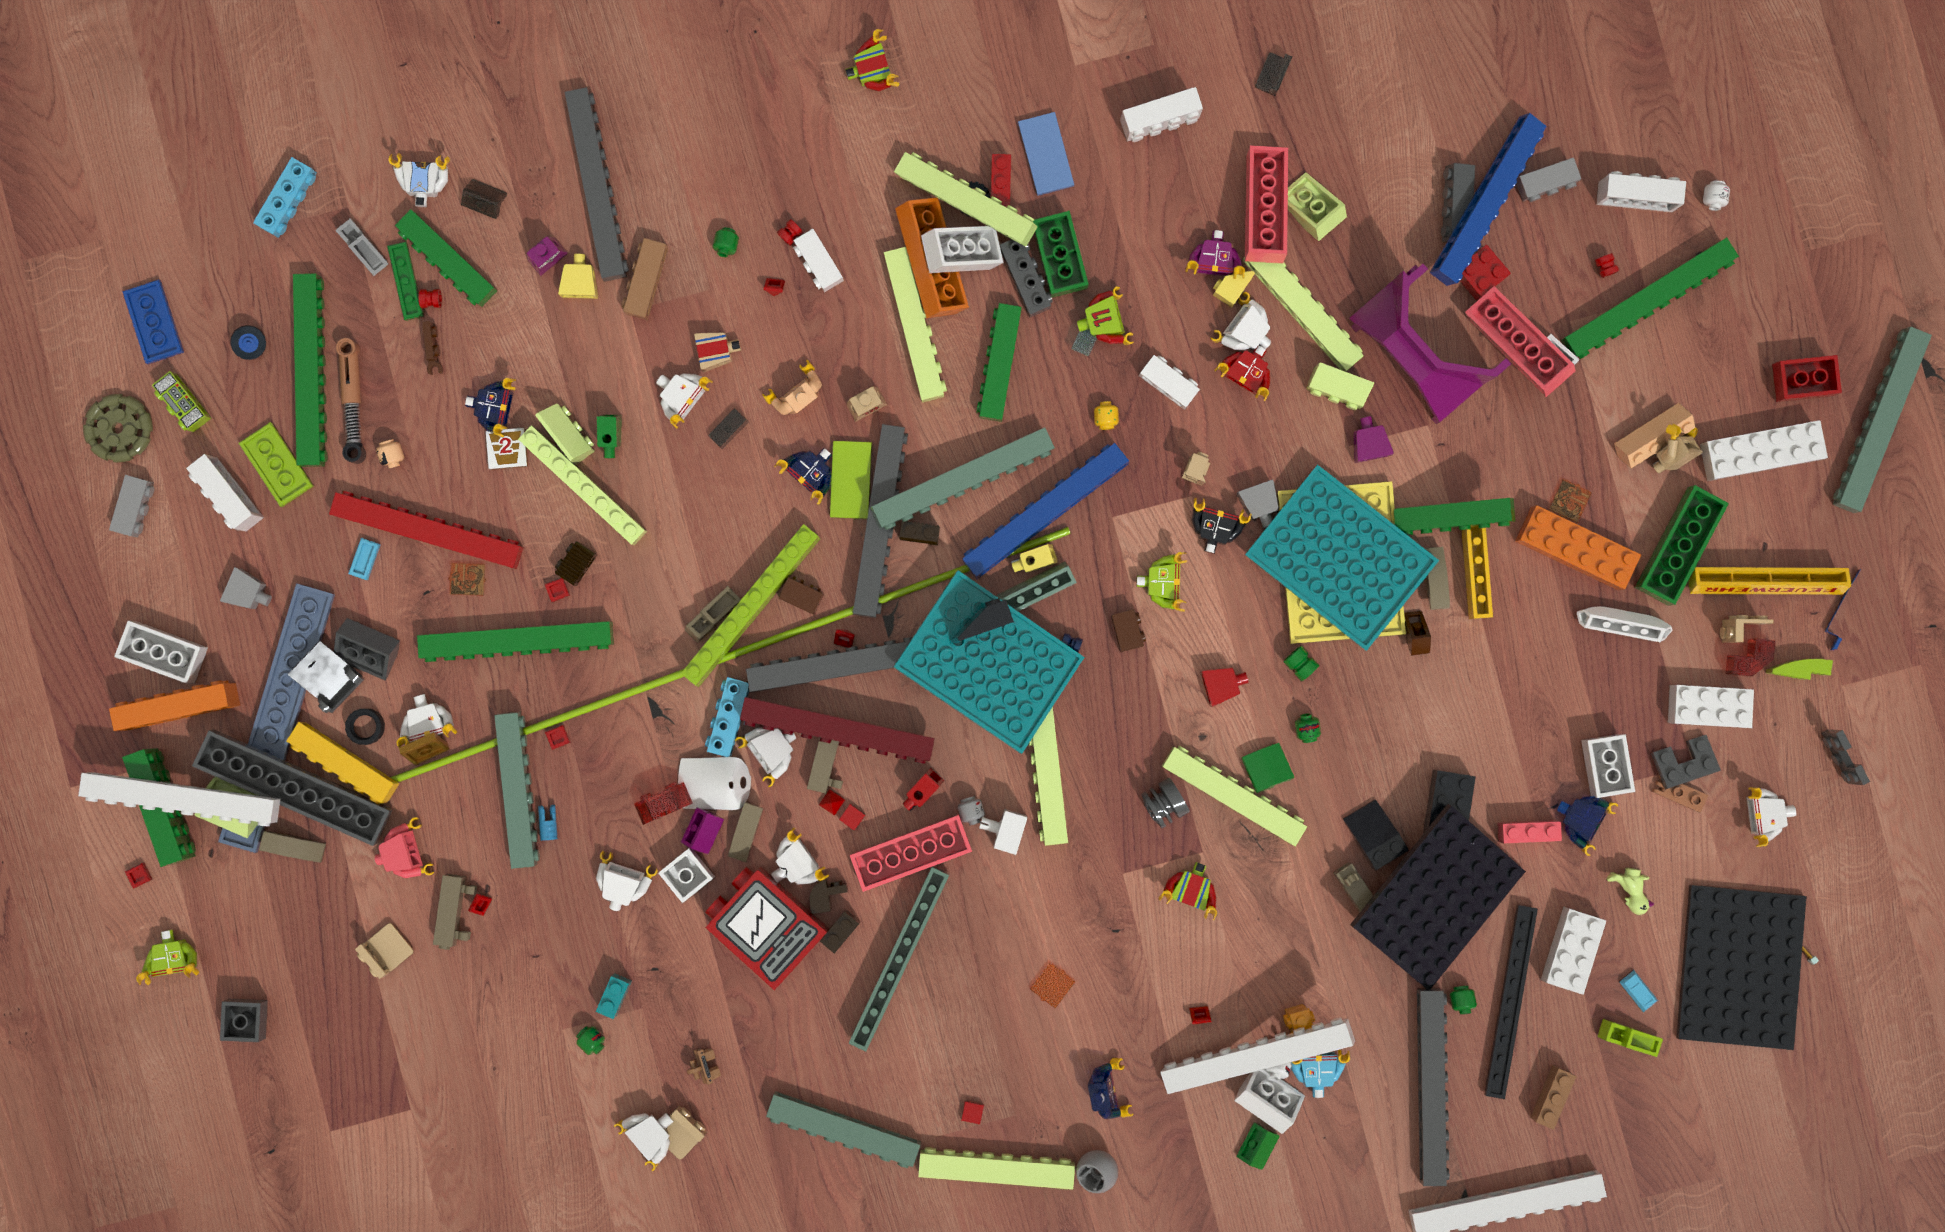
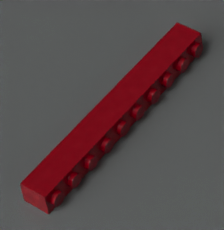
M747 697L744 698L740 720L744 721V725L755 727V724L763 725V729L774 731V728L782 729L781 733L793 735V732L801 733L800 737L812 739V736L820 737L819 741L831 743V740L839 741V746L849 748L850 744L858 746V750L869 752V748L876 749L877 754L886 756L890 752L896 754L895 758L907 760V756L915 758L914 762L926 764V760L930 761L935 740L932 737Z

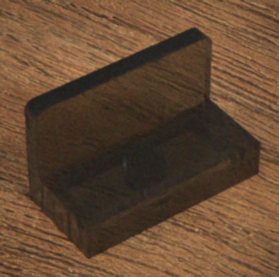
M1269 53L1255 88L1276 96L1293 56L1285 54L1283 58Z
M472 179L463 189L461 205L497 219L501 203L507 197V192Z
M734 408L708 436L723 450L749 422Z

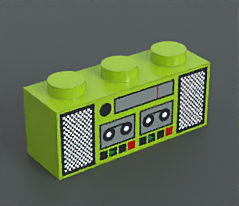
M169 371L152 385L156 390L154 394L159 400H164L167 404L166 409L171 415H176L179 419L178 424L183 430L195 432L211 419V416L176 373Z

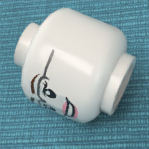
M1711 181L1704 188V205L1714 211L1725 207L1729 203V186L1723 181Z

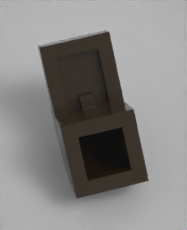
M827 879L818 882L810 893L811 914L831 911L830 895L848 892L847 883L842 884V881L831 882V886H828Z

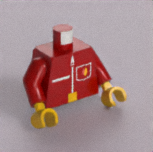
M1258 345L1253 353L1247 350L1243 353L1236 352L1226 357L1214 369L1215 372L1216 370H1221V377L1225 376L1253 393L1255 398L1262 395L1264 397L1263 401H1266L1269 395L1270 370L1267 368L1268 363L1262 360L1267 352L1263 347Z

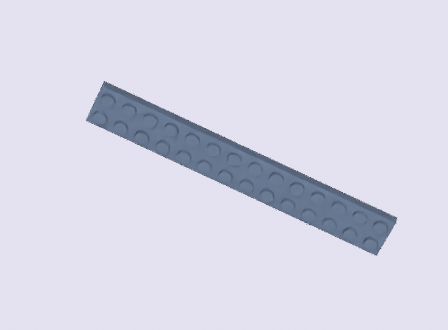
M296 583L248 742V745L284 761L290 743L286 741L296 726L306 689L292 679L288 673L319 640H322L335 594ZM257 825L248 838L222 828L218 842L257 853L265 826Z

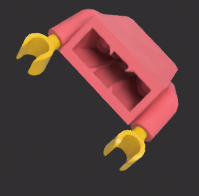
M414 817L410 820V823H404L390 829L384 838V843L378 847L380 853L375 855L377 865H384L387 872L393 871L395 875L403 878L421 876L422 873L432 875L435 872H428L426 870V867L433 866V863H427L423 868H420L423 864L413 830L409 831L411 828L420 829L422 827V824L417 827L413 826V822L419 818Z

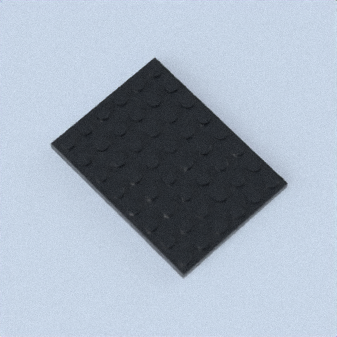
M1447 804L1350 925L1429 990L1526 871L1453 806Z
M1689 885L1677 1039L1794 1050L1807 896Z

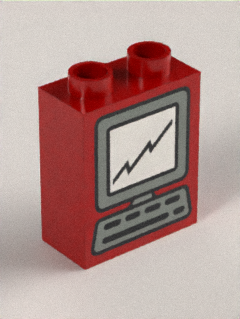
M745 867L731 883L738 892L730 901L727 902L720 895L705 911V914L712 919L705 928L775 991L822 939L829 928L814 914H811V911L779 882L777 883L764 868L760 867L753 873L748 867Z

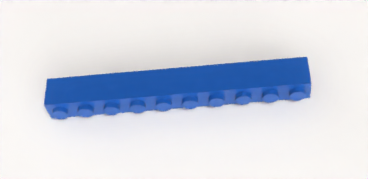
M1531 113L1518 118L1430 271V274L1446 286L1457 284L1462 279V273L1472 262L1471 257L1474 252L1480 248L1483 236L1489 232L1491 222L1499 215L1498 210L1508 199L1510 189L1516 185L1518 175L1523 172L1526 167V161L1533 155L1536 144L1544 136L1543 132L1547 126Z
M1115 443L1111 446L1108 444L1100 451L1101 454L1097 457H1090L1085 462L1086 465L1084 467L1074 469L1068 479H1061L1055 484V489L1051 492L1049 490L1045 491L1040 496L1041 499L1036 503L1031 502L1024 508L1026 511L1020 515L1018 513L1009 519L1010 523L1006 526H999L994 531L995 534L993 536L983 538L977 548H971L963 554L965 557L962 560L974 577L979 579L1129 465V460Z

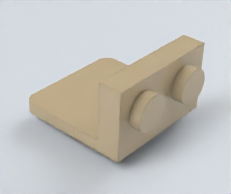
M1729 616L1728 620H1722L1720 638L1722 643L1744 642V624H1773V620H1769L1768 616Z
M391 923L387 924L367 942L360 944L355 949L358 952V958L362 962H366L370 967L369 971L371 974L379 979L388 975L414 952V949Z
M678 1106L669 1116L673 1123L665 1130L670 1135L668 1150L678 1159H683L704 1138L707 1131L701 1122L691 1117V1113L686 1108Z

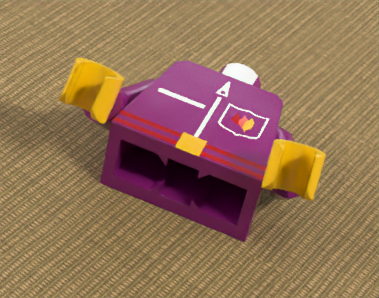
M1219 230L1212 232V240H1204L1203 244L1196 246L1190 254L1185 272L1188 269H1193L1194 275L1196 273L1219 276L1233 274V278L1236 279V275L1240 274L1243 279L1245 277V268L1242 267V262L1236 249L1232 247L1230 242H1223L1224 232Z

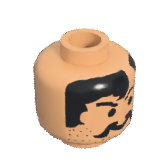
M394 439L381 442L379 447L376 448L380 464L382 466L388 465L389 469L400 466L399 462L404 459L401 444L394 442Z

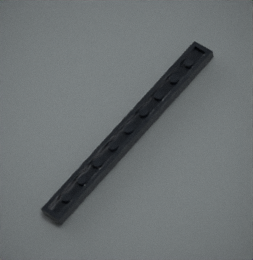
M1517 905L1485 1096L1505 1099L1538 908Z

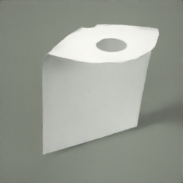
M737 757L681 758L678 786L683 809H696V807L718 810L741 809L749 797L751 776L746 764ZM744 776L746 778V786L742 789L740 780ZM731 781L733 782L732 789L729 788V782Z

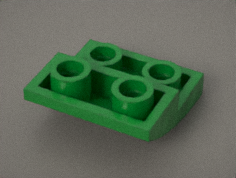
M1280 743L1265 747L1241 758L1256 793L1271 789L1275 785L1295 778Z

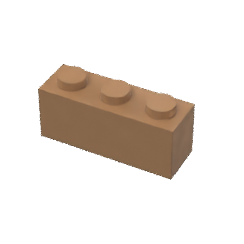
M1552 1065L1530 1118L1554 1130L1577 1076Z

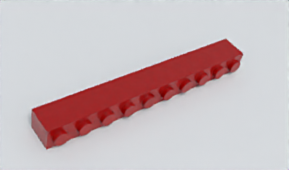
M342 491V494L335 492L329 515L510 568H518L524 547L518 546L519 542L511 539H508L507 542L500 541L501 537L494 534H489V537L483 536V531L471 528V531L463 530V525L453 523L452 526L445 524L446 520L434 518V521L427 519V515L416 512L415 515L408 514L409 510L398 507L397 510L390 508L391 504L379 501L377 505L372 503V499L364 496L357 499L353 498V493Z

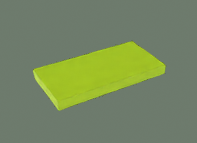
M272 422L239 442V445L280 507L285 506L314 487L303 468L296 465L295 456Z
M833 441L830 518H868L872 442Z

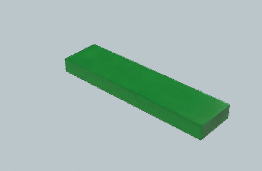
M402 242L389 245L388 251L404 320L424 317L423 309L419 305V291L408 243Z

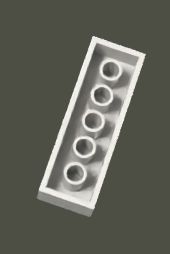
M1820 420L1712 440L1700 444L1707 481L1828 458Z

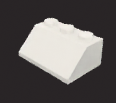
M1265 1069L1251 1072L1241 1085L1234 1101L1283 1134L1294 1124L1305 1095L1282 1079L1280 1081L1271 1079L1269 1077L1270 1074Z

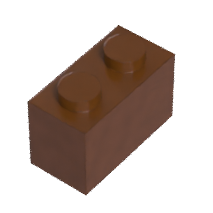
M795 576L793 579L787 578L779 599L815 615L824 596L820 592L821 588L812 584L810 587L803 585L804 580Z
M1132 609L1111 615L1120 652L1144 646L1143 642H1146L1144 631L1139 629L1138 624L1141 623L1138 612L1135 613V610Z

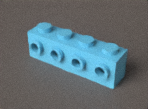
M291 157L253 223L277 238L283 235L287 229L288 221L297 212L296 208L299 202L305 199L306 190L309 185L311 186L315 182L317 172Z
M727 677V680H723L720 691H723L722 698L717 700L715 710H718L717 716L712 718L710 728L713 731L711 736L707 737L705 747H708L707 752L731 757L741 723L740 716L744 698H748L749 684L745 681Z

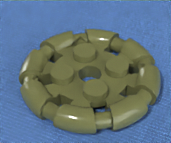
M122 394L102 397L103 400L95 402L85 415L87 419L86 424L83 425L84 439L87 444H90V450L103 460H113L115 463L130 461L134 459L135 455H140L149 445L151 440L149 439L150 433L153 432L152 418L150 413H147L144 409L145 406L132 396L125 397ZM122 404L126 405L125 410L121 409ZM108 406L110 411L105 413L103 408ZM137 413H138L139 416H140L138 420H137L136 417L134 416V415H136ZM95 420H99L97 422V427H93ZM118 423H121L123 430L117 434L114 428ZM138 429L143 430L141 437L136 436ZM101 437L103 442L98 444L96 440ZM132 444L133 448L129 450L127 446ZM112 447H117L116 452H111Z

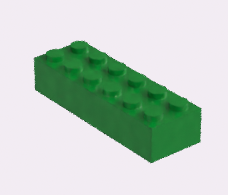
M1696 485L1687 487L1634 588L1667 606L1676 605L1729 503Z
M158 748L143 749L122 757L130 778L170 783V773L164 767V756ZM139 805L160 867L177 864L196 857V848L194 843L190 841L188 835L190 833L189 827L184 823L181 811L174 810V813L162 812V808L155 807V810L143 809V805Z

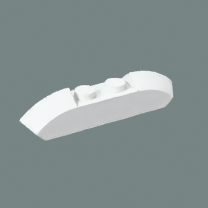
M1591 607L1577 611L1579 624L1588 629L1656 642L1665 640L1673 631L1671 625L1665 621L1646 614L1609 607Z

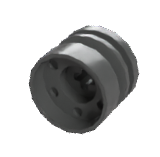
M1170 777L1158 783L1161 791L1159 794L1153 788L1149 789L1153 796L1152 798H1149L1146 792L1141 794L1146 810L1153 821L1161 828L1166 827L1162 818L1165 817L1170 824L1173 822L1170 813L1173 812L1178 818H1181L1190 812Z

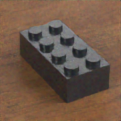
M1433 770L1423 834L1447 804L1453 806L1469 821L1476 776Z

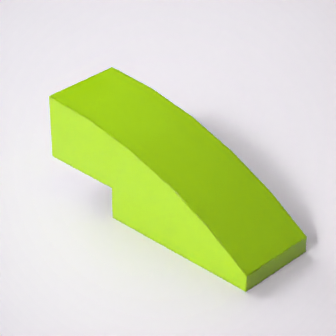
M1800 659L1788 661L1766 669V673L1810 680L1811 673L1823 676L1831 675L1833 660Z
M1606 1019L1602 1020L1597 1036L1605 1041L1655 1057L1658 1056L1663 1041L1660 1037Z

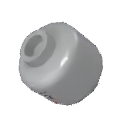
M975 796L960 800L961 803L957 806L961 821L963 823L968 822L969 826L981 823L980 819L985 816L981 800L976 799Z

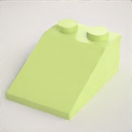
M1304 173L1288 187L1289 212L1318 241L1347 218L1345 204L1308 173Z

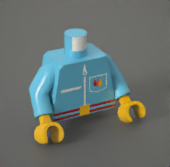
M1339 1049L1338 1058L1334 1052H1328L1291 1062L1292 1072L1305 1087H1312L1314 1098L1324 1097V1087L1333 1086L1334 1082L1339 1079L1346 1063L1350 1060V1053L1347 1051V1054L1342 1055V1051Z

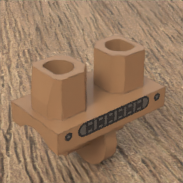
M713 1049L693 1050L697 1065L695 1059L689 1061L691 1068L686 1070L687 1074L693 1073L695 1080L700 1079V1071L703 1084L709 1085L713 1083L712 1080L721 1076L718 1066L708 1068L707 1061L715 1059Z

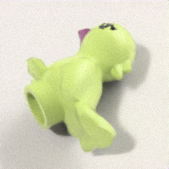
M1625 868V874L1611 872L1607 876L1608 882L1616 881L1620 883L1629 894V898H1625L1627 901L1625 904L1634 914H1645L1649 907L1655 904L1643 894V880H1649V877L1641 874L1640 869Z

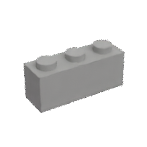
M1571 158L1521 175L1516 179V184L1522 201L1529 200L1534 202L1541 199V195L1547 194L1551 196L1558 193V189L1565 187V190L1576 187V183L1581 180V176L1575 159Z
M125 475L110 524V531L138 538L139 534L143 531L144 525L142 522L144 516L147 515L149 510V499L154 493V482Z

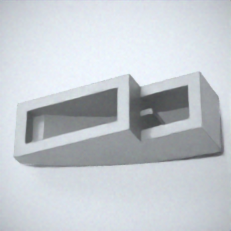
M352 218L335 230L373 276L389 264Z

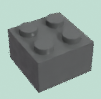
M229 998L222 1001L220 1041L260 1042L266 1039L268 1000Z

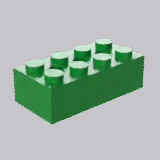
M1070 211L1034 219L1033 223L1037 226L1034 236L1051 298L1088 289L1089 284ZM1053 233H1056L1057 236L1060 235L1056 240L1051 238ZM1058 251H1060L1061 254H1065L1063 255V258H1059V256H1056ZM1062 270L1069 272L1068 276L1064 277V275H1061Z

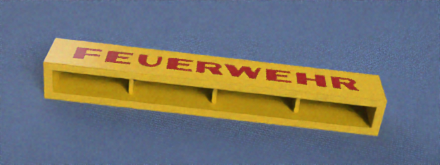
M1695 567L1688 580L1690 594L1843 595L1851 587L1849 568Z

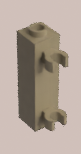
M831 740V743L818 742L807 789L826 794L828 786L838 789L842 788L843 781L830 778L839 741Z
M1348 862L1334 871L1333 874L1360 913L1373 897V894L1353 864Z
M453 874L442 876L433 945H439V949L449 950L450 947L457 944V939L470 940L471 932L459 931L463 894L474 895L477 893V886L465 885L466 876Z

